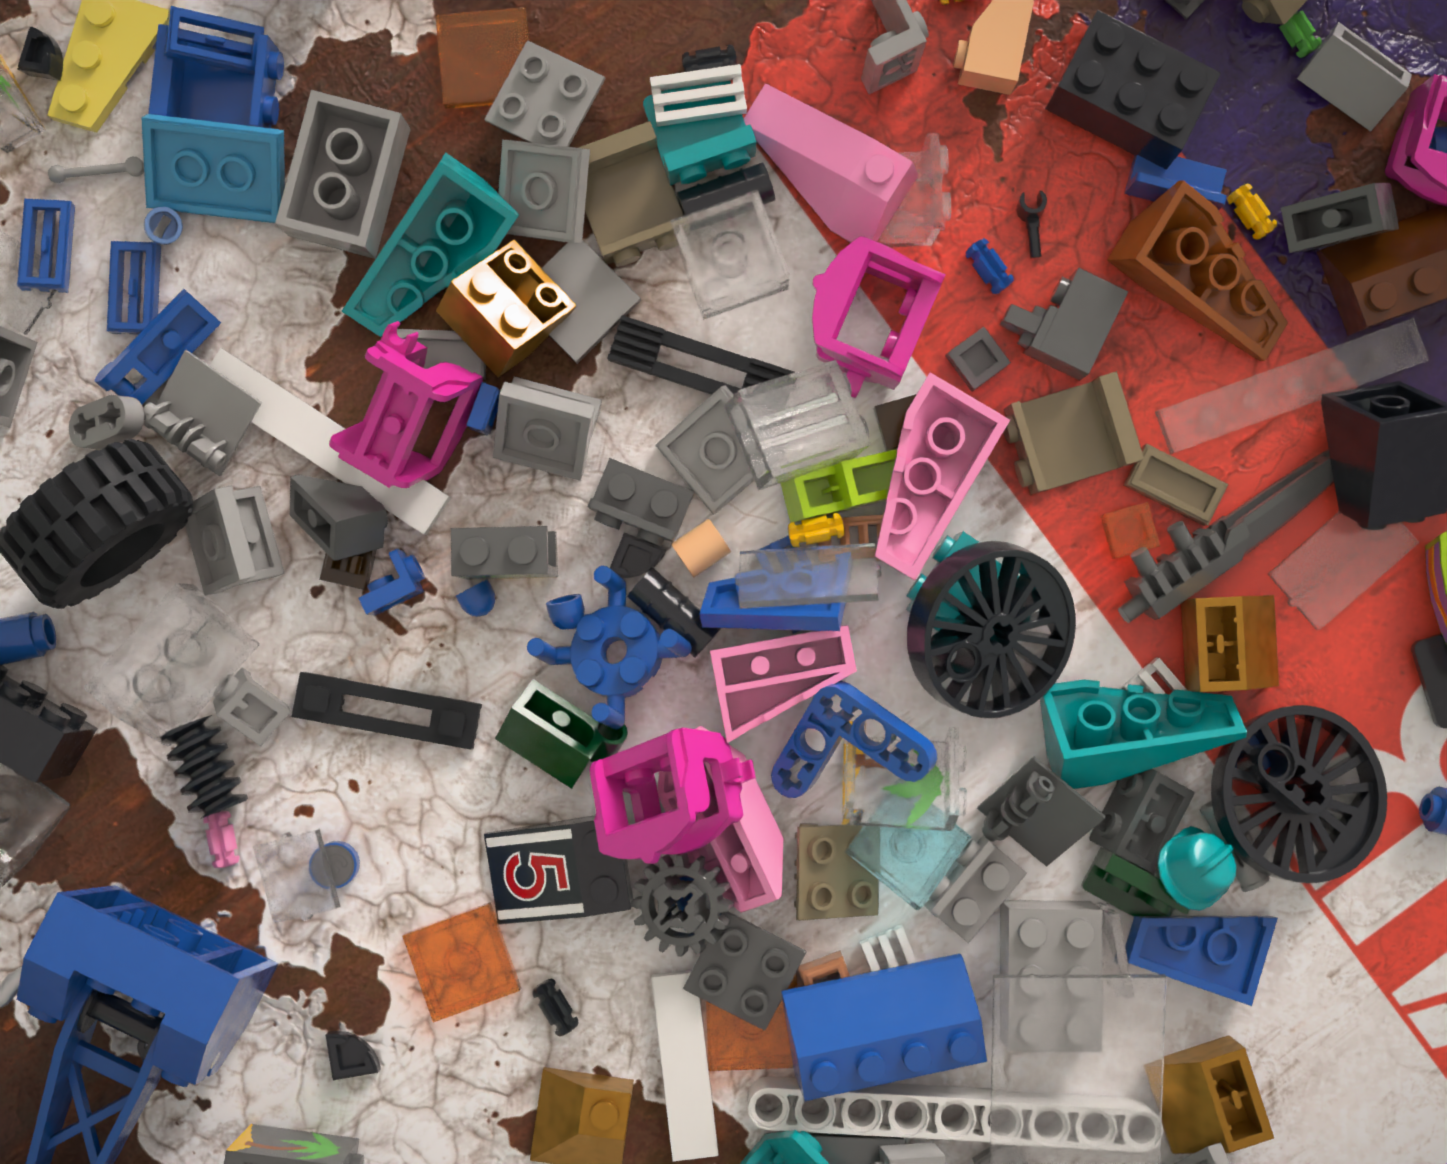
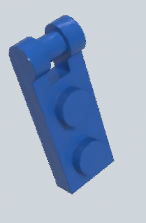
M183 289L113 362L108 363L101 369L95 378V383L105 391L112 390L120 396L134 397L143 405L172 375L184 351L188 350L193 353L221 322L190 293ZM132 368H135L143 375L135 384H132L125 378Z

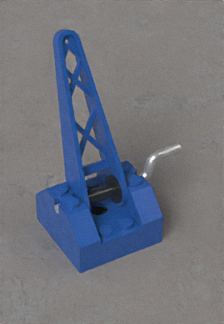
M116 885L57 892L23 958L22 967L9 973L0 984V1009L8 1005L17 994L16 1000L30 1006L28 1013L33 1017L48 1023L65 1020L54 1048L26 1164H51L56 1146L80 1132L83 1134L90 1164H114L161 1077L175 1085L188 1087L189 1083L196 1085L203 1081L206 1076L209 1077L218 1072L249 1024L279 963ZM117 990L133 998L130 1003L113 994ZM160 1012L165 1013L162 1018L159 1017ZM97 1020L139 1040L137 1051L143 1062L141 1068L90 1044ZM83 1065L132 1088L131 1092L91 1113L81 1074ZM73 1097L79 1121L62 1129ZM121 1110L101 1150L95 1124Z

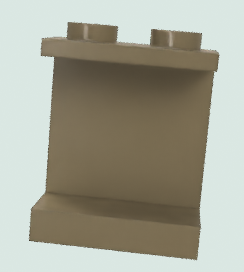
M650 121L579 147L590 149L585 212L603 260L607 265L615 262L617 267L631 264L641 258L640 252L656 246L659 251L671 249L684 242L683 236L690 234L686 215L683 216L674 189L669 184L657 149V138Z
M1117 371L1100 376L1092 382L1024 403H1020V401L1011 403L1004 409L1006 418L1010 419L1003 433L1008 444H1015L1019 460L1014 462L1016 475L1022 487L1028 486L1030 495L1144 460Z

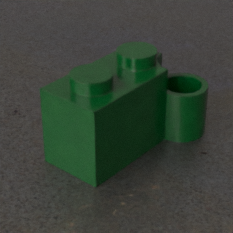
M532 679L511 707L495 739L572 789L590 761L594 762L618 753L627 738L628 731L625 724L619 729H612L596 721L587 713Z

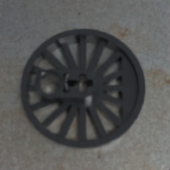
M985 541L966 546L944 559L929 574L915 597L907 625V650L914 674L929 695L954 710L979 718H1001L1018 713L1043 697L1055 684L1067 664L1072 651L1076 630V613L1073 598L1067 583L1057 569L1048 561L1021 546L1001 541ZM1003 557L999 577L997 578L995 558ZM979 565L981 591L969 571ZM957 581L968 598L971 607L966 606L948 593ZM942 601L960 613L955 619L936 616ZM1047 625L1051 634L1026 630ZM933 627L942 628L931 637ZM1017 641L1047 645L1042 659H1040ZM957 651L955 659L951 662L953 654ZM1015 654L1035 667V670L1029 677L1025 674ZM1007 671L1017 687L1010 693ZM951 678L952 681L945 690L941 683ZM990 685H991V686H992V696H993V700L987 701V697H988V693H989V689H990ZM971 686L968 701H961V699Z
M1297 705L1282 707L1260 714L1245 722L1246 738L1223 745L1216 759L1211 780L1213 812L1217 825L1227 844H1231L1234 847V853L1253 869L1270 877L1291 882L1320 883L1330 881L1356 868L1366 859L1376 845L1382 832L1387 812V787L1384 772L1368 740L1346 719L1333 712L1314 706ZM1295 718L1305 720L1300 744H1298ZM1276 719L1278 721L1281 743L1276 740L1268 723ZM1322 727L1326 731H1328L1330 735L1327 737L1323 745L1315 754L1320 729ZM1255 734L1260 744L1250 745L1248 740ZM1342 745L1350 756L1323 771ZM1264 755L1269 758L1271 764L1268 774L1262 765ZM1356 767L1360 783L1330 786L1331 781ZM1232 779L1254 786L1261 794L1232 796ZM1358 793L1350 805L1332 799V795ZM1271 802L1238 822L1234 806ZM1329 811L1342 814L1343 816L1338 820ZM1270 818L1253 844H1251L1244 833ZM1278 836L1273 862H1270L1263 856ZM1313 842H1314L1315 846H1316L1317 849H1318V852H1317L1315 855H1314ZM1294 844L1296 846L1299 873L1289 871Z

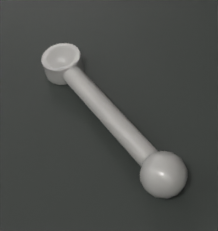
M132 156L125 163L67 169L60 165H54L48 170V176L54 183H61L70 177L128 172L132 176H140L144 173V163L140 158Z

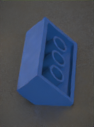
M960 953L781 991L794 1074L804 1101L987 1062L982 1020L966 966Z

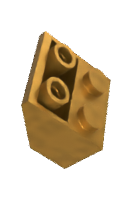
M513 240L452 280L436 312L497 377H500L528 357L574 311L576 305L528 253Z
M1274 595L1187 599L1181 603L1185 687L1188 691H1234L1279 686Z
M1231 1036L1221 1037L1142 1063L1170 1150L1173 1154L1196 1153L1207 1146L1220 1142L1225 1152L1231 1153L1274 1139L1246 1049Z

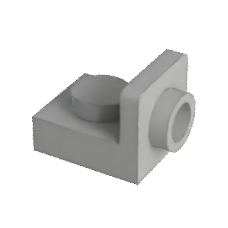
M243 667L234 676L228 674L223 678L213 693L216 715L259 746H262L291 712L286 703L255 682L250 672Z

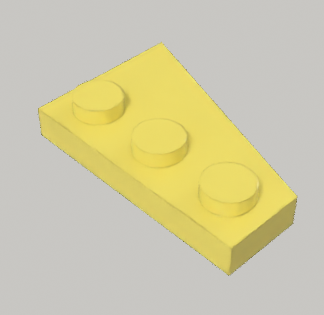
M82 0L64 57L61 81H57L47 116L54 121L97 133L127 91L126 84L141 62L146 64L155 51L152 47L157 41L158 24L168 25V9L137 0Z

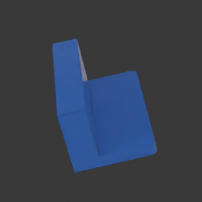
M1134 155L1124 194L1154 202L1176 182L1184 180L1220 210L1225 205L1227 197L1221 194L1227 170L1178 156L1166 170L1139 155Z

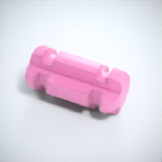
M220 811L203 819V822L209 825V829L205 830L210 855H215V861L212 862L214 868L235 865L240 859L239 855H234V849L238 848L233 824H228L227 820L231 817L229 811Z

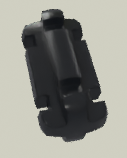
M726 45L727 49L721 50L720 46L695 50L696 54L689 56V52H685L682 54L683 71L690 72L737 65L734 46Z
M551 978L537 985L533 989L532 995L534 998L538 997L540 999L538 1004L549 1024L556 1026L555 1034L560 1037L574 1030L579 1022L577 1016L572 1017L571 1013L573 1010L562 991L555 989L556 981Z

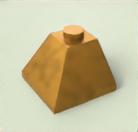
M544 1067L530 1161L550 1164H622L634 1080Z

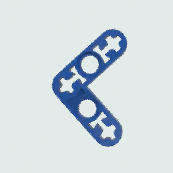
M839 681L821 688L815 694L774 764L771 780L775 789L781 795L787 798L802 796L817 782L842 738L897 777L911 782L921 780L935 767L937 751L927 737L851 684ZM835 695L842 699L840 702L842 709L839 712H835L831 708L833 706L831 698ZM858 709L861 710L862 714L850 724L849 720L855 716L852 713ZM874 719L883 725L885 730L884 741L875 742L866 735L864 731L866 720ZM807 729H816L823 735L825 739L824 750L816 751L807 744L805 739ZM898 736L901 739V741H899L895 745L897 748L892 752L888 751L887 747H889ZM912 749L919 753L917 758L919 763L914 767L907 762L909 759L908 752ZM802 759L807 763L802 766L797 775L799 781L794 783L790 780L792 772L789 769Z

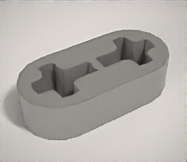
M108 395L77 408L69 421L71 441L74 445L81 448L104 449L108 444L123 442L126 439L135 437L142 429L144 422L142 404L134 397Z

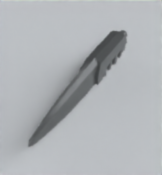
M1329 449L1290 472L1227 516H1222L1209 525L1207 529L1198 528L1192 533L1194 538H1192L1183 521L1170 525L1167 528V532L1175 544L1176 550L1170 555L1163 553L1156 558L1157 564L1147 547H1141L1132 552L1130 557L1137 567L1140 576L1137 578L1130 577L1124 581L1133 598L1118 608L1121 617L1127 623H1130L1143 613L1154 620L1160 619L1242 561L1245 555L1292 520L1334 483Z

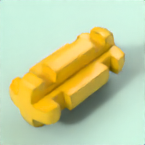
M1247 183L1232 192L1227 200L1229 204L1234 202L1237 206L1234 209L1235 213L1248 230L1250 228L1254 230L1255 234L1252 237L1258 240L1277 227V221L1273 220L1271 222L1268 218L1271 214L1257 193L1255 195L1251 194L1249 190L1253 187Z
M833 513L832 518H827L824 515L801 520V524L795 525V522H791L788 524V535L791 545L799 547V543L802 542L810 545L829 541L831 536H837V539L843 537L845 531L841 515Z

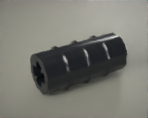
M763 162L745 169L740 168L739 171L725 176L719 175L716 179L702 184L697 183L696 186L677 192L683 216L686 215L689 222V231L707 224L712 225L713 222L727 217L733 218L736 214L750 209L754 210L756 207L775 201L773 186Z
M654 568L650 569L627 595L642 610V613L647 614L659 625L660 629H672L688 640L692 647L690 654L694 658L721 630V628L702 627L699 614L700 609L689 600V597L684 596L672 585L671 581L665 579Z

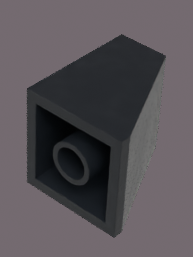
M1401 381L1322 394L1321 406L1340 513L1357 522L1359 527L1367 530H1382L1389 524L1404 521L1411 523L1422 522L1425 520V517L1446 513L1447 402Z

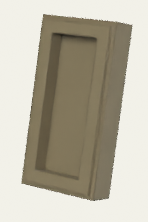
M1149 444L1143 445L1141 450L1144 460L1134 463L1123 486L1203 526L1209 525L1228 484Z

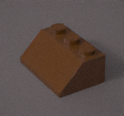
M1440 206L1398 221L1399 229L1338 243L1316 252L1348 336L1447 300V206Z

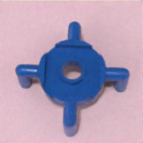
M603 565L594 571V579L608 590V607L601 608L581 618L576 626L571 646L553 647L540 638H533L527 644V651L530 655L548 665L571 664L579 683L594 693L607 698V704L597 703L594 705L591 712L592 717L612 729H619L625 723V698L636 695L644 689L642 687L652 676L655 677L663 658L686 657L690 654L692 647L688 640L672 629L664 630L660 635L648 618L637 610L626 607L625 580L609 567ZM616 641H624L627 647L625 657L618 663L610 664L607 660L609 646Z

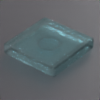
M899 779L893 786L905 785V782ZM888 792L845 852L915 910H919L925 905L971 836L934 805H931L919 820L905 827L907 824L906 820L911 816L910 812L915 808L913 805L920 800L921 795L916 798L905 799L897 798V795H890V792Z

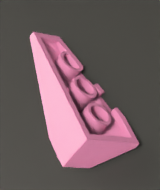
M766 83L744 117L745 125L751 124L759 145L827 227L850 243L860 236L877 242L918 177L914 163L868 135Z
M931 372L928 374L905 413L874 557L909 578L916 580L1010 419Z

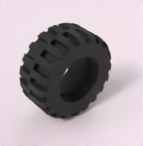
M126 439L123 443L114 442L108 444L102 450L96 449L86 454L85 458L76 463L72 462L64 467L58 475L42 483L34 494L28 495L20 503V508L10 514L6 520V526L0 530V553L40 603L57 609H64L67 605L72 607L120 583V580L141 568V565L155 557L161 551V548L170 543L177 536V532L187 524L188 517L192 515V494L152 445L134 439Z

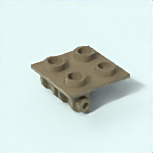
M800 823V826L797 827V832H795V838H797V860L794 861V865L797 866V873L794 874V879L797 880L796 901H794L796 920L878 915L879 824L818 826L816 823Z

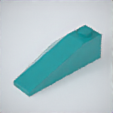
M445 152L342 309V312L381 337L388 324L403 321L422 307L426 301L445 287H448L452 280L492 255L518 218L519 213L482 177Z
M1083 679L1055 683L1040 698L1046 754L1051 770L1073 789L1105 785L1244 739L1247 735V730L1231 695L1174 690L1170 695L1143 692V686L1128 684L1127 690L1100 687V681Z

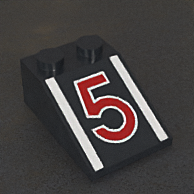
M595 815L484 833L498 924L580 918L631 910L633 894L627 859H618L602 854L599 851L594 824Z

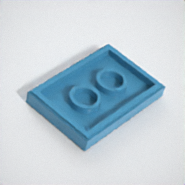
M146 114L141 118L146 208L168 207L176 212L269 223L276 222L285 188L284 130Z

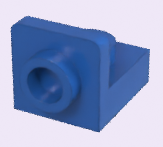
M399 549L389 552L399 578L394 579L393 575L390 574L367 585L369 593L358 598L367 615L376 616L424 592L419 581L425 579V575L413 554L407 556L404 551Z

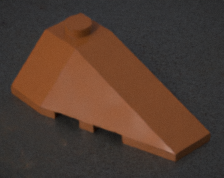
M1184 180L1178 181L1129 223L1107 261L1142 288L1257 360L1265 361L1288 322L1262 280H1256L1243 260L1246 254L1238 242L1233 243L1221 224L1224 219L1217 207Z

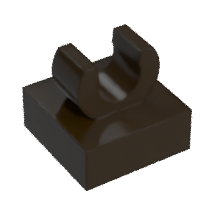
M377 549L335 561L325 553L319 580L368 590L367 585L370 581Z

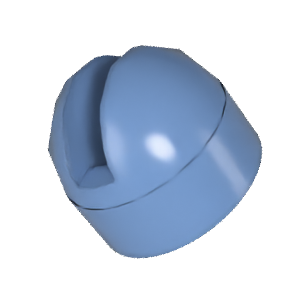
M157 207L151 210L144 219L145 234L156 244H171L182 233L183 224L180 216L168 207ZM165 215L171 221L165 228L162 237L159 238L153 233L161 218Z

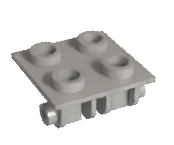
M527 40L484 120L527 142L569 147L606 78Z
M185 350L156 405L149 402L144 406V425L167 439V442L177 446L180 451L187 453L197 460L204 468H208L218 476H221L262 402L194 354Z

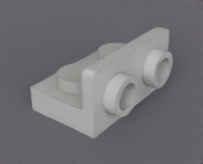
M984 836L978 842L971 839L956 856L955 860L959 864L948 877L944 874L939 876L926 892L929 900L926 902L925 907L928 911L943 921L968 944L1027 874Z

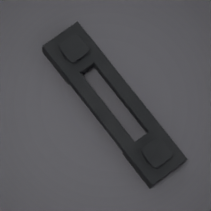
M621 315L620 323L614 336V342L607 357L610 362L711 395L721 386L726 385L742 405L781 417L795 374L794 371L705 344ZM661 345L747 373L742 389L656 361Z
M300 672L291 717L472 750L475 745L474 741L477 735L476 730L478 729V719L480 718L482 704L315 673ZM344 695L432 710L430 725L426 727L343 712Z

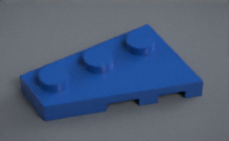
M852 556L835 558L836 565L813 570L811 563L794 566L795 573L772 578L761 572L709 582L699 613L702 627L840 631L853 572Z
M1134 916L1121 961L1252 1006L1278 917Z

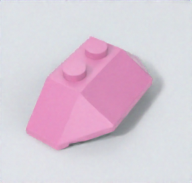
M702 726L695 728L697 730L708 731ZM730 745L733 758H739L740 763L747 761L743 753ZM707 762L703 763L710 794V803L706 811L696 814V821L719 813L711 768ZM659 771L657 792L665 812L678 808L672 771ZM756 778L742 783L743 789L740 793L743 817L741 820L729 825L707 845L687 853L689 863H693L701 855L704 856V869L708 872L717 866L721 869L715 878L718 884L729 882L731 886L722 895L724 898L734 901L733 907L741 913L782 897L784 838Z

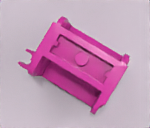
M1434 74L1411 92L1401 125L1395 135L1385 174L1388 178L1399 181L1405 188L1419 197L1438 205L1447 206V153L1429 148L1437 120L1440 119L1447 122V76ZM1407 156L1411 157V162L1419 170L1404 166Z
M860 236L840 251L829 264L825 273L816 275L813 278L812 285L816 295L813 304L812 326L817 351L816 356L818 360L847 373L839 392L856 398L863 381L878 383L895 390L902 379L946 274L917 263L886 245ZM865 272L908 290L898 312L906 316L899 333L893 330L890 331L880 356L887 358V361L836 340Z
M399 321L388 324L381 340L377 341L375 346L368 348L366 351V360L384 372L363 421L332 435L329 440V446L339 453L338 458L388 488L392 486L409 488L422 480H429L442 471L467 428L468 419L483 381L481 375L475 372L471 373L458 365L448 362L439 363L424 369L428 348L417 342L418 332L407 335L405 339L398 337ZM459 396L432 458L430 459L412 451L433 401L447 402Z
M682 727L604 759L594 761L590 766V778L596 808L594 824L599 851L602 854L618 859H642L644 863L655 864L659 861L661 854L680 855L707 845L729 825L739 822L743 817L740 793L743 789L742 783L756 778L752 759L740 763L739 758H733L730 745L721 733ZM707 762L711 768L719 813L696 821V814L706 811L710 803V794L703 763ZM672 771L678 808L661 813L654 773ZM623 792L629 793L632 801L635 823L629 826Z

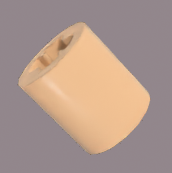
M709 518L671 543L693 578L731 553L728 545Z

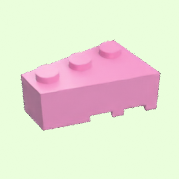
M848 625L841 626L840 631H812L710 650L727 743L801 701L810 698L821 688L835 684L857 672Z

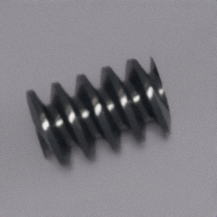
M212 715L176 727L160 737L161 744L177 745L167 754L168 761L184 762L174 771L173 775L175 778H190L191 781L180 789L181 795L197 796V799L187 806L188 813L203 812L204 816L200 819L245 802L248 799L247 794L231 793L242 781L240 777H225L224 775L235 763L233 760H218V756L228 748L227 743L211 742V739L221 731L220 726H205L204 722Z

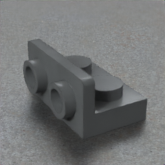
M609 458L593 499H590L587 507L597 512L594 518L595 521L617 530L620 529L623 522L639 529L637 538L662 547L664 540L672 543L676 540L694 491Z
M1154 769L1117 780L1116 786L1102 811L1106 817L1094 827L1089 839L1153 874L1158 866L1160 850L1173 837L1195 792Z

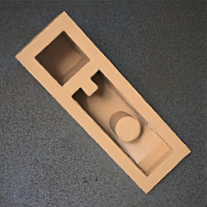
M992 0L972 26L967 41H958L953 67L961 69L958 80L959 85L1011 95L1019 78L1034 0Z

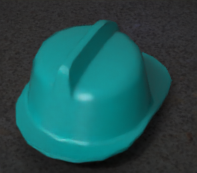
M1190 826L1182 829L1165 843L1159 852L1158 871L1166 891L1178 904L1189 910L1201 911L1212 906L1228 891L1236 877L1237 867L1235 857L1232 854L1234 847L1231 844H1226L1214 834H1208L1200 828Z

